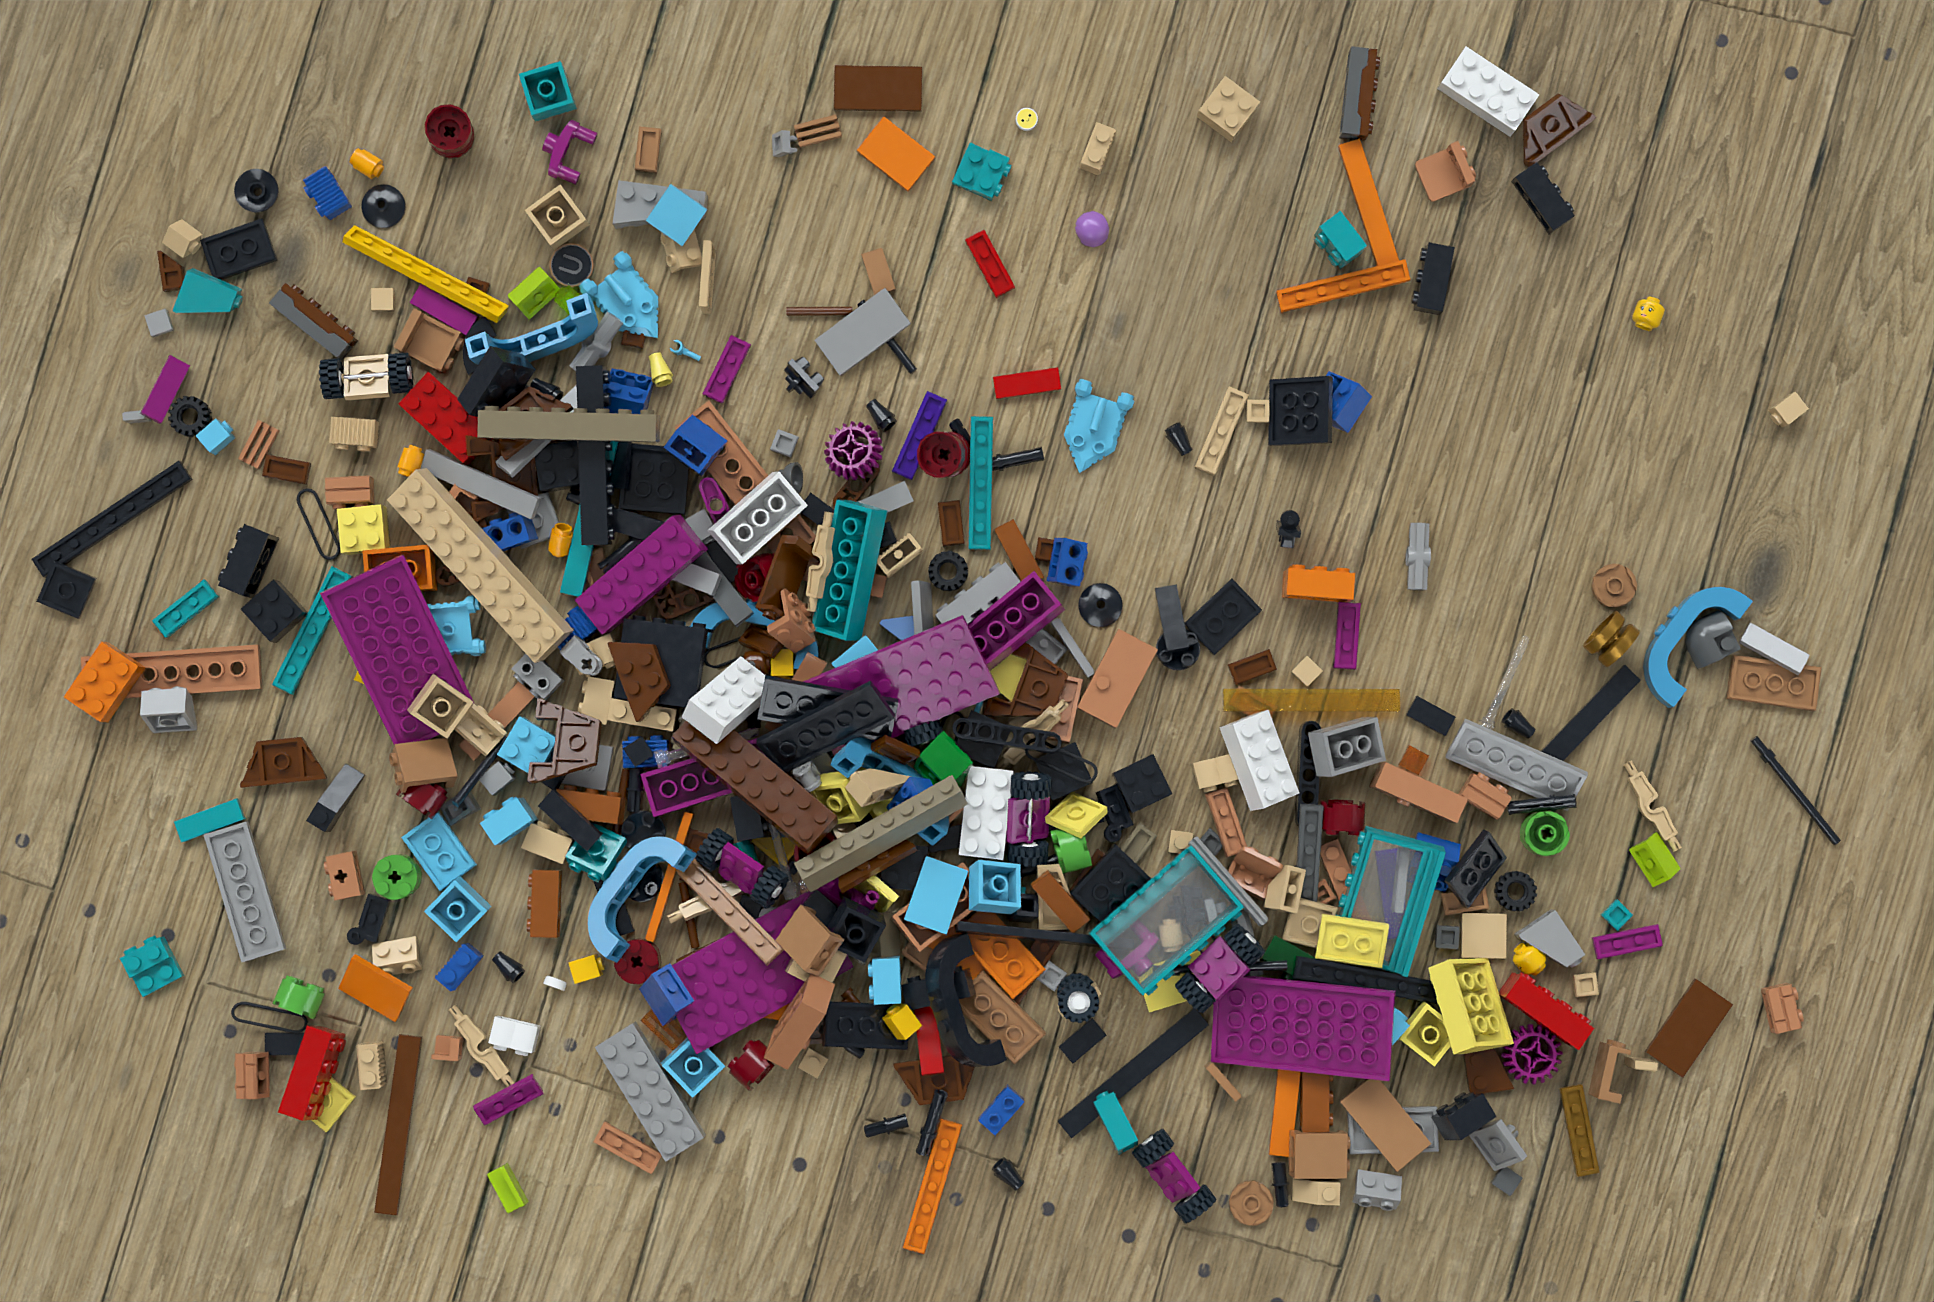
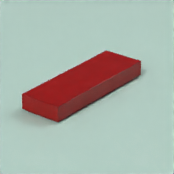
M985 230L965 239L995 298L1015 289V285Z
M1058 367L993 377L996 399L1061 390Z
M931 1007L915 1009L914 1015L922 1025L916 1031L922 1076L944 1073L940 1035Z

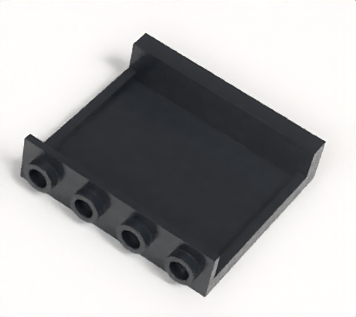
M633 615L632 619L624 618L621 642L656 645L671 685L666 693L660 696L657 704L686 707L689 700L700 691L707 634L713 633L714 630L706 629V624L693 623V627L686 626L685 621L673 620L672 624H666V619L653 618L652 622L646 621L644 616ZM617 672L614 698L627 699Z

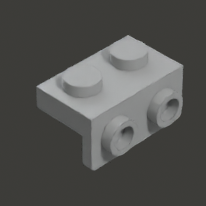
M1358 1169L1356 1172L1355 1194L1352 1202L1362 1207H1380L1386 1211L1397 1209L1401 1202L1402 1176Z

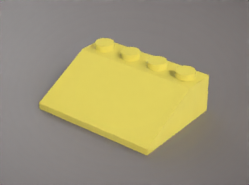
M1488 958L1449 959L1428 968L1453 1054H1467L1514 1044Z

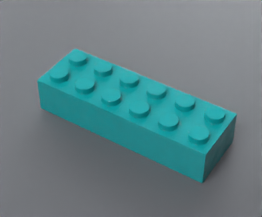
M836 500L831 527L835 528L831 548L833 563L831 571L826 577L823 598L818 599L816 612L813 615L812 623L815 626L816 632L846 641L860 640L862 638L887 510L851 500Z

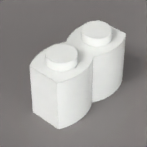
M495 1016L488 1043L494 1044L493 1048L506 1051L507 1048L515 1049V1054L528 1056V1053L535 1052L541 1026L503 1016Z

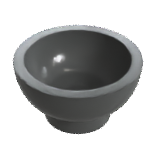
M793 462L778 471L799 494L803 487L801 465L798 462Z

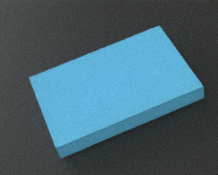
M439 811L433 819L427 818L401 837L439 891L448 887L458 876H463L477 865Z
M926 856L904 920L946 935L968 870Z

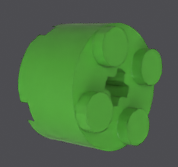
M1551 811L1533 812L1525 818L1520 828V841L1528 851L1536 855L1551 856L1561 852L1568 844L1570 837L1565 819ZM1541 830H1546L1548 837H1543Z
M1061 829L1050 831L1056 857H1058V860H1061L1058 863L1063 874L1092 866L1085 835L1082 838H1078Z
M402 854L390 855L378 861L373 870L372 881L376 892L381 896L392 900L403 899L411 896L419 888L422 881V871L410 856ZM393 875H401V880L396 881Z
M287 975L285 979H282L272 1004L315 1019L325 995L323 993L324 988L307 983V986L302 985L303 980Z

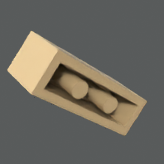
M611 698L607 720L674 732L677 726L679 710L654 706L643 716V721L636 722L628 701Z

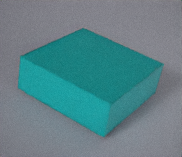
M1615 899L1600 914L1616 931L1633 916L1618 899Z

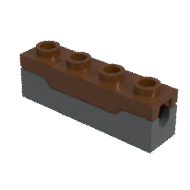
M1351 46L1348 52L1339 138L1354 140L1360 138V140L1365 141L1368 134H1372L1373 121H1370V114L1374 113L1376 100H1373L1372 96L1373 91L1376 92L1378 78H1374L1375 70H1379L1380 57L1377 56L1378 49Z
M285 283L269 304L342 361L358 342L353 337L355 332L346 325L343 328L336 322L339 319L329 311L324 314L319 310L321 305L313 298L309 300L302 296L304 291L295 284L290 287Z

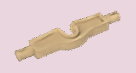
M824 512L823 523L817 527L812 554L820 559V564L811 565L808 572L806 596H809L807 610L816 612L818 599L823 598L826 577L829 575L833 563L831 548L835 528L831 527L834 514L831 512Z
M1062 699L1054 708L1049 706L1037 719L1028 721L1022 727L1050 731L1061 719L1060 713L1069 705ZM1028 734L1023 737L1025 744L1031 740ZM1007 747L1003 752V758L996 764L997 769L1004 770L1010 763L1015 765L1026 755L1025 750Z
M1632 760L1628 761L1624 766L1630 775L1628 781L1638 797L1637 804L1641 814L1653 823L1661 839L1669 842L1673 852L1677 851L1682 846L1675 837L1678 832L1670 819L1667 809L1664 806H1660L1655 810L1650 809V803L1658 798V794L1647 780L1645 774L1642 771H1637Z
M731 881L724 884L719 883L734 899L745 893ZM697 896L680 904L679 910L667 915L672 924L682 918L688 921L696 916L710 912L712 909Z
M456 1005L450 1008L448 1011L456 1019L454 1025L466 1039L467 1048L471 1056L478 1062L485 1064L496 1080L501 1079L506 1087L514 1084L515 1082L508 1074L510 1069L501 1058L497 1049L491 1046L485 1051L479 1050V1044L486 1039L485 1033L474 1023L468 1014L463 1015Z

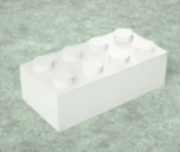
M1468 47L1464 48L1437 88L1509 137L1515 132L1539 96L1538 93Z
M772 472L707 531L736 564H743L808 505L780 472Z
M740 656L689 700L682 718L714 743H719L760 707L765 675Z
M1269 710L1254 713L1220 727L1250 811L1264 809L1299 794Z
M971 766L967 778L965 799L968 805L964 807L959 855L1004 860L1008 799L1011 798V775L1014 774V771Z

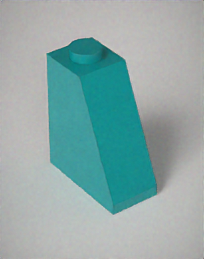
M192 268L186 272L172 311L175 313L231 312L235 308H239L242 303V289Z
M1106 1091L1096 1096L1097 1100L1094 1101V1106L1118 1155L1138 1146V1139L1114 1092L1109 1094Z

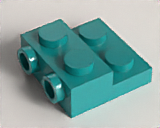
M969 143L952 180V184L992 201L994 196L998 197L1003 185L1000 182L1003 176L1007 177L1011 170L1010 158L991 149L988 151L973 143Z
M591 822L603 835L588 851L575 841L565 858L569 864L568 867L574 872L580 873L582 870L588 873L587 876L595 882H599L600 879L605 881L616 867V859L626 845L627 840L625 837Z
M155 935L143 941L144 946L138 949L136 946L125 950L123 952L125 956L120 958L129 978H133L142 997L184 976L165 937L157 938Z

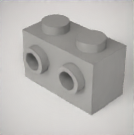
M527 654L511 668L515 672L513 676L521 684L526 682L531 687L529 691L537 699L542 697L547 700L565 681L544 660L534 663Z

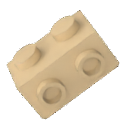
M695 229L683 246L661 232V243L665 247L666 262L670 267L671 273H675L680 269L702 265V256Z
M474 703L454 729L485 757L507 733L499 721H493L483 707L480 705L476 706Z
M416 936L372 944L373 965L392 976L401 973L411 974L422 970Z

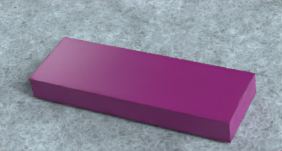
M420 284L410 301L412 305L453 329L462 332L465 336H467L469 330L478 320L476 315Z
M733 335L730 336L702 393L704 396L723 404L751 344Z
M169 355L140 414L161 424L190 365Z
M1338 602L1333 668L1356 670L1361 603Z
M1658 924L1592 937L1596 959L1663 946Z
M533 1074L473 1105V1109L485 1126L543 1095V1089Z

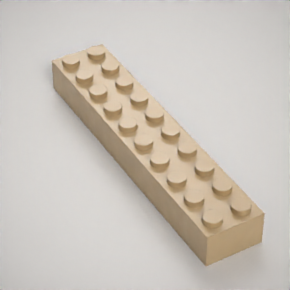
M427 468L416 469L387 499L534 663L545 660L574 631Z

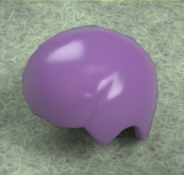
M1090 211L1083 213L1077 219L1075 231L1083 245L1097 247L1108 239L1109 225L1102 214Z

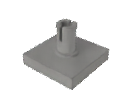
M599 745L597 765L567 774L562 783L606 791L614 747Z
M1502 1119L1484 1125L1469 1135L1494 1171L1521 1162L1527 1157L1515 1139L1519 1134L1518 1130L1514 1131L1516 1128L1513 1125L1506 1126Z

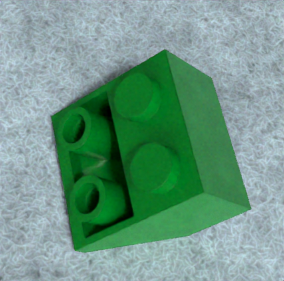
M943 731L920 754L914 768L923 778L930 779L933 785L953 775L958 786L961 787L973 762L956 745L955 741Z

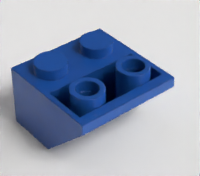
M612 368L610 371L611 381L610 384H607V391L611 394V406H608L609 413L618 414V409L632 410V414H640V410H647L654 384L652 377Z
M1329 371L1326 376L1333 377L1332 426L1349 433L1372 396L1359 383Z
M691 415L674 432L664 448L700 476H703L728 440L694 415Z
M1418 832L1415 839L1444 846L1446 854L1435 890L1446 892L1448 885L1444 880L1459 862L1461 844ZM1410 849L1407 882H1414L1423 853L1421 851Z

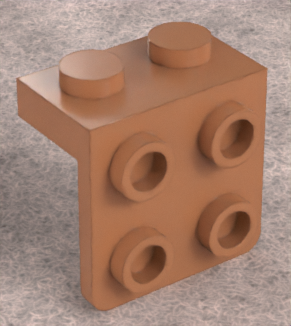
M1459 141L1451 143L1447 149L1418 160L1415 163L1417 173L1431 202L1469 188L1475 182V170L1472 166L1468 165L1466 149L1463 145L1460 146Z
M784 588L780 592L785 616L768 625L767 630L772 637L795 654L816 641L814 634L815 626L812 623V611L807 610L808 604L803 603L793 592L790 593Z
M1242 847L1233 858L1228 872L1247 894L1264 901L1268 885L1280 873L1283 865L1276 858L1266 857L1253 847Z

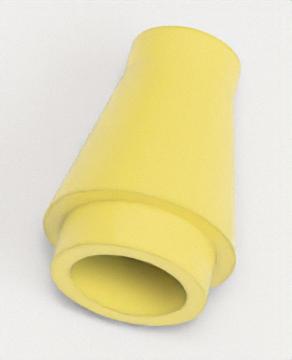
M651 354L649 360L652 382L655 383L656 387L669 385L673 381V374L664 361L662 354Z

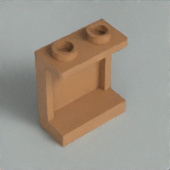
M414 308L394 348L402 353H409L410 357L445 374L447 370L449 371L455 362L453 357L456 351L462 349L465 335Z
M447 738L395 744L393 752L389 755L390 765L395 768V784L400 787L401 793H405L409 786L443 782L445 788H451L455 785L458 775Z
M800 905L775 941L805 972L819 976L844 939L840 935L831 932L815 916L816 911L814 909Z
M1607 1039V1043H1599L1588 1094L1598 1099L1620 1104L1622 1095L1609 1089L1617 1054L1620 1052L1631 1055L1632 1050L1626 1049V1044Z
M1289 1130L1288 1175L1294 1179L1347 1178V1172L1350 1170V1161L1347 1158V1150L1350 1149V1137L1343 1130H1337V1132Z

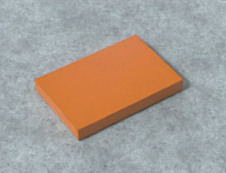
M886 117L880 120L857 149L861 156L907 192L910 191L935 159L932 153Z
M355 954L350 960L338 989L396 1022L413 987Z

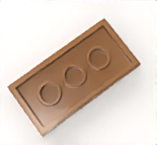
M1732 655L1726 699L1816 711L1822 667L1804 665L1801 673L1796 675L1771 660Z
M982 970L973 979L976 994L959 999L962 1012L989 1040L1001 1039L1006 1057L1015 1065L1046 1035V1032Z
M1366 1079L1340 1100V1103L1396 1172L1431 1145V1142L1380 1080Z

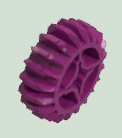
M851 421L848 427L843 423V429L835 428L836 434H829L831 441L825 442L828 448L824 450V454L828 456L825 458L827 464H830L829 469L833 472L835 471L838 477L842 476L845 480H848L851 476L856 481L858 475H860L861 478L865 479V472L872 474L871 468H878L879 466L876 460H882V456L879 454L883 452L882 440L878 437L876 430H872L870 425L865 426L863 422H859L856 425L855 422ZM858 437L868 439L869 445L860 443ZM839 457L847 458L850 465L840 463Z
M1528 1024L1527 1031L1523 1025H1520V1033L1514 1029L1511 1031L1515 1036L1512 1038L1514 1044L1502 1047L1507 1049L1508 1053H1502L1501 1056L1509 1059L1504 1061L1503 1065H1511L1507 1072L1509 1074L1515 1073L1514 1079L1516 1080L1522 1077V1083L1527 1084L1530 1078L1531 1084L1536 1085L1537 1077L1541 1083H1544V1075L1551 1079L1553 1076L1550 1071L1558 1072V1068L1554 1067L1555 1063H1562L1561 1060L1556 1059V1056L1563 1055L1562 1051L1556 1050V1048L1561 1046V1043H1553L1557 1036L1554 1034L1548 1036L1550 1033L1549 1029L1545 1028L1542 1031V1026L1539 1024L1535 1030L1533 1024ZM1533 1036L1527 1046H1518L1523 1039ZM1540 1038L1547 1044L1549 1055L1541 1052ZM1533 1049V1051L1541 1057L1535 1056V1058L1532 1057L1531 1059V1057L1523 1051L1529 1052V1050L1532 1051ZM1515 1053L1523 1056L1524 1071L1518 1066ZM1537 1062H1546L1541 1069L1531 1072Z

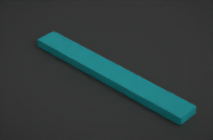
M612 441L613 449L609 451L610 460L613 463L618 441ZM580 506L560 593L577 597L584 592L595 546L581 545Z

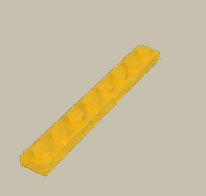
M356 225L343 236L342 243L495 323H498L507 313L509 305Z

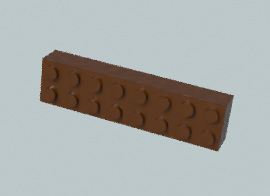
M687 721L672 735L674 743L807 855L813 852L838 823L836 814L734 729L717 744Z

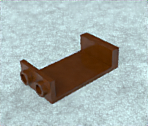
M782 535L755 607L767 619L776 621L785 616L780 591L785 588L790 593L793 592L797 595L808 562L820 563V559L812 554L813 546L799 536Z

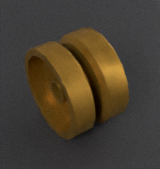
M1618 611L1611 613L1583 644V647L1590 654L1601 650L1598 661L1605 667H1609L1617 661L1640 634V631L1632 624L1622 628L1625 618Z

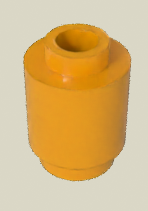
M356 149L349 161L354 169L370 179L378 178L384 170L383 160L365 149Z
M413 445L403 448L397 466L399 468L398 474L409 477L416 469L421 468L425 455L421 453V448Z
M557 523L552 528L548 551L553 556L564 557L569 554L573 537L570 525Z

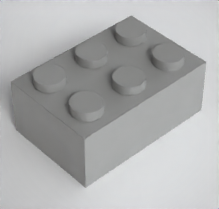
M1361 717L1308 733L1317 776L1333 777L1386 761L1377 717Z

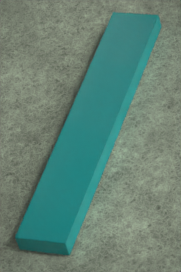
M971 416L969 549L991 550L993 417Z
M331 566L272 683L273 686L289 694H294L332 619L320 593L351 579L353 576Z

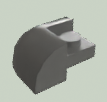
M1719 610L1696 620L1687 631L1686 647L1697 669L1717 662L1741 650L1732 632L1733 626L1725 614Z

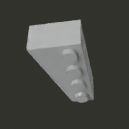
M618 180L612 223L615 229L650 224L646 219L668 187ZM678 188L707 208L708 195L706 192Z
M998 562L989 569V575L985 578L982 576L978 577L971 583L973 587L967 591L963 589L954 596L955 600L949 605L945 603L937 609L938 613L935 614V618L942 624L963 615L967 624H969L1021 581L1006 562L1002 565Z

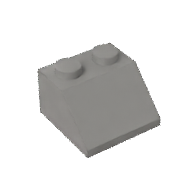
M176 686L172 689L152 688L148 691H142L140 716L152 733L197 730L193 698L187 688Z

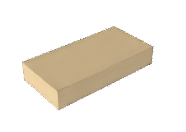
M1625 1056L1624 1064L1636 1070L1657 1071V1062L1646 1058Z

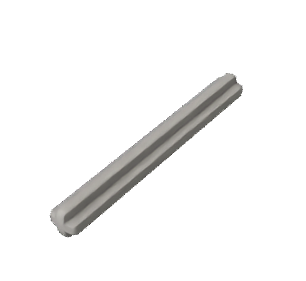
M1197 836L1188 843L1189 846L1192 845L1241 902L1244 910L1257 925L1263 926L1268 921V917Z

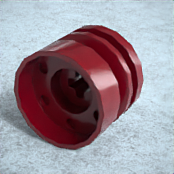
M451 104L440 105L427 115L424 124L425 134L432 149L437 154L448 159L459 158L472 148L474 129L467 113L460 107ZM448 131H450L451 133L454 132V135H455V136H454V137L448 136V135H447V132H448Z
M933 432L926 435L920 441L917 449V460L920 468L934 478L955 477L962 474L969 466L970 446L968 441L956 432ZM946 451H950L949 458L944 457L947 454Z

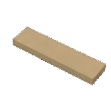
M1228 386L1194 468L1215 476L1249 394Z

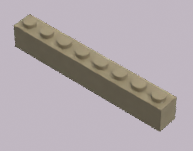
M485 406V410H478V437L660 442V415L654 414V410H640V414H632V410L618 409L617 414L609 413V409H596V413H587V409L574 408V412H565V408H551V412H543L541 407H529V411H521V407H507V411H499L497 406Z
M953 775L794 864L809 891L813 892L965 807L968 803Z

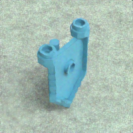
M621 251L614 256V264L618 270L612 275L609 274L605 277L604 281L598 286L590 279L584 280L579 285L580 292L582 294L587 293L593 302H596V306L601 308L602 313L610 312L623 322L619 331L627 330L632 334L636 332L637 335H641L643 333L644 336L658 338V323H656L658 321V296L648 287L649 285L644 282L639 273L634 270L632 259L627 253Z
M1079 379V383H1076V402L1073 404L1074 408L1071 411L1072 415L1069 417V424L1066 426L1064 437L1067 444L1070 445V451L1073 452L1071 454L1072 457H1075L1074 462L1079 473L1092 466V463H1097L1098 459L1100 461L1103 459V456L1106 457L1115 451L1118 442L1117 438L1120 436L1119 431L1122 429V423L1125 420L1124 416L1134 404L1133 395L1122 392L1116 403L1092 395V382Z
M473 595L467 596L463 601H459V603L427 604L451 655L465 653L472 656H481L482 653H486L485 640H480V638L473 639L470 613H476L477 610H481V603Z

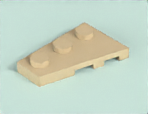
M1059 864L1037 865V878L1049 870L1070 894ZM1037 893L1039 906L1037 928L1039 930L1068 929Z

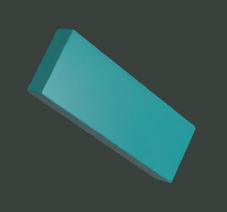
M203 579L154 618L152 622L163 636L168 638L219 598V596L207 580Z
M236 798L174 821L182 843L246 818L239 799Z

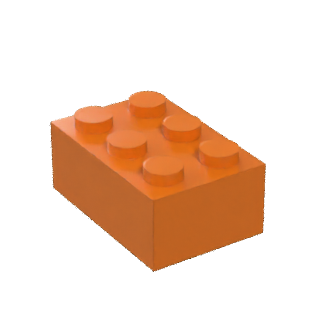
M428 545L362 550L364 572L403 554L420 591H438L435 577V553Z
M1305 565L1289 566L1288 569L1283 571L1282 598L1350 602L1354 600L1355 573H1350L1348 568H1336V570L1327 571L1328 567L1314 566L1311 570L1305 569Z
M101 641L64 695V698L99 722L108 723L146 667L111 643Z

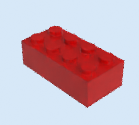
M427 372L398 404L463 464L468 466L477 456H467L465 435L478 437V417L469 415L459 403L457 397L436 377Z
M1512 972L1500 989L1499 996L1543 1028H1548L1550 1033L1556 1035L1565 1044L1580 1050L1595 1029L1589 1025L1591 1020L1581 1013L1571 1012L1573 1007L1563 1000L1553 999L1555 994L1540 985L1538 987L1535 986L1536 980L1522 972L1520 974Z
M307 1025L278 1113L302 1121L317 1120L322 1115L324 1110L323 1101L325 1095L329 1094L332 1085L329 1081L332 1074H335L337 1071L339 1053L344 1050L346 1040L344 1039L346 1034L323 1026Z

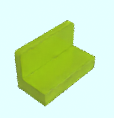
M538 267L507 296L530 320L562 290L541 267Z
M1657 832L1629 849L1652 887L1670 880L1680 870L1678 863Z
M508 1163L487 1174L507 1213L523 1207L529 1202Z

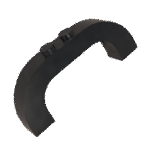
M968 933L954 934L936 945L929 956L926 966V990L936 1019L937 1029L940 1032L945 1048L959 1063L970 1067L998 1065L1007 1061L1001 1039L977 1043L968 1031L954 986V972L958 963L973 955L974 952Z

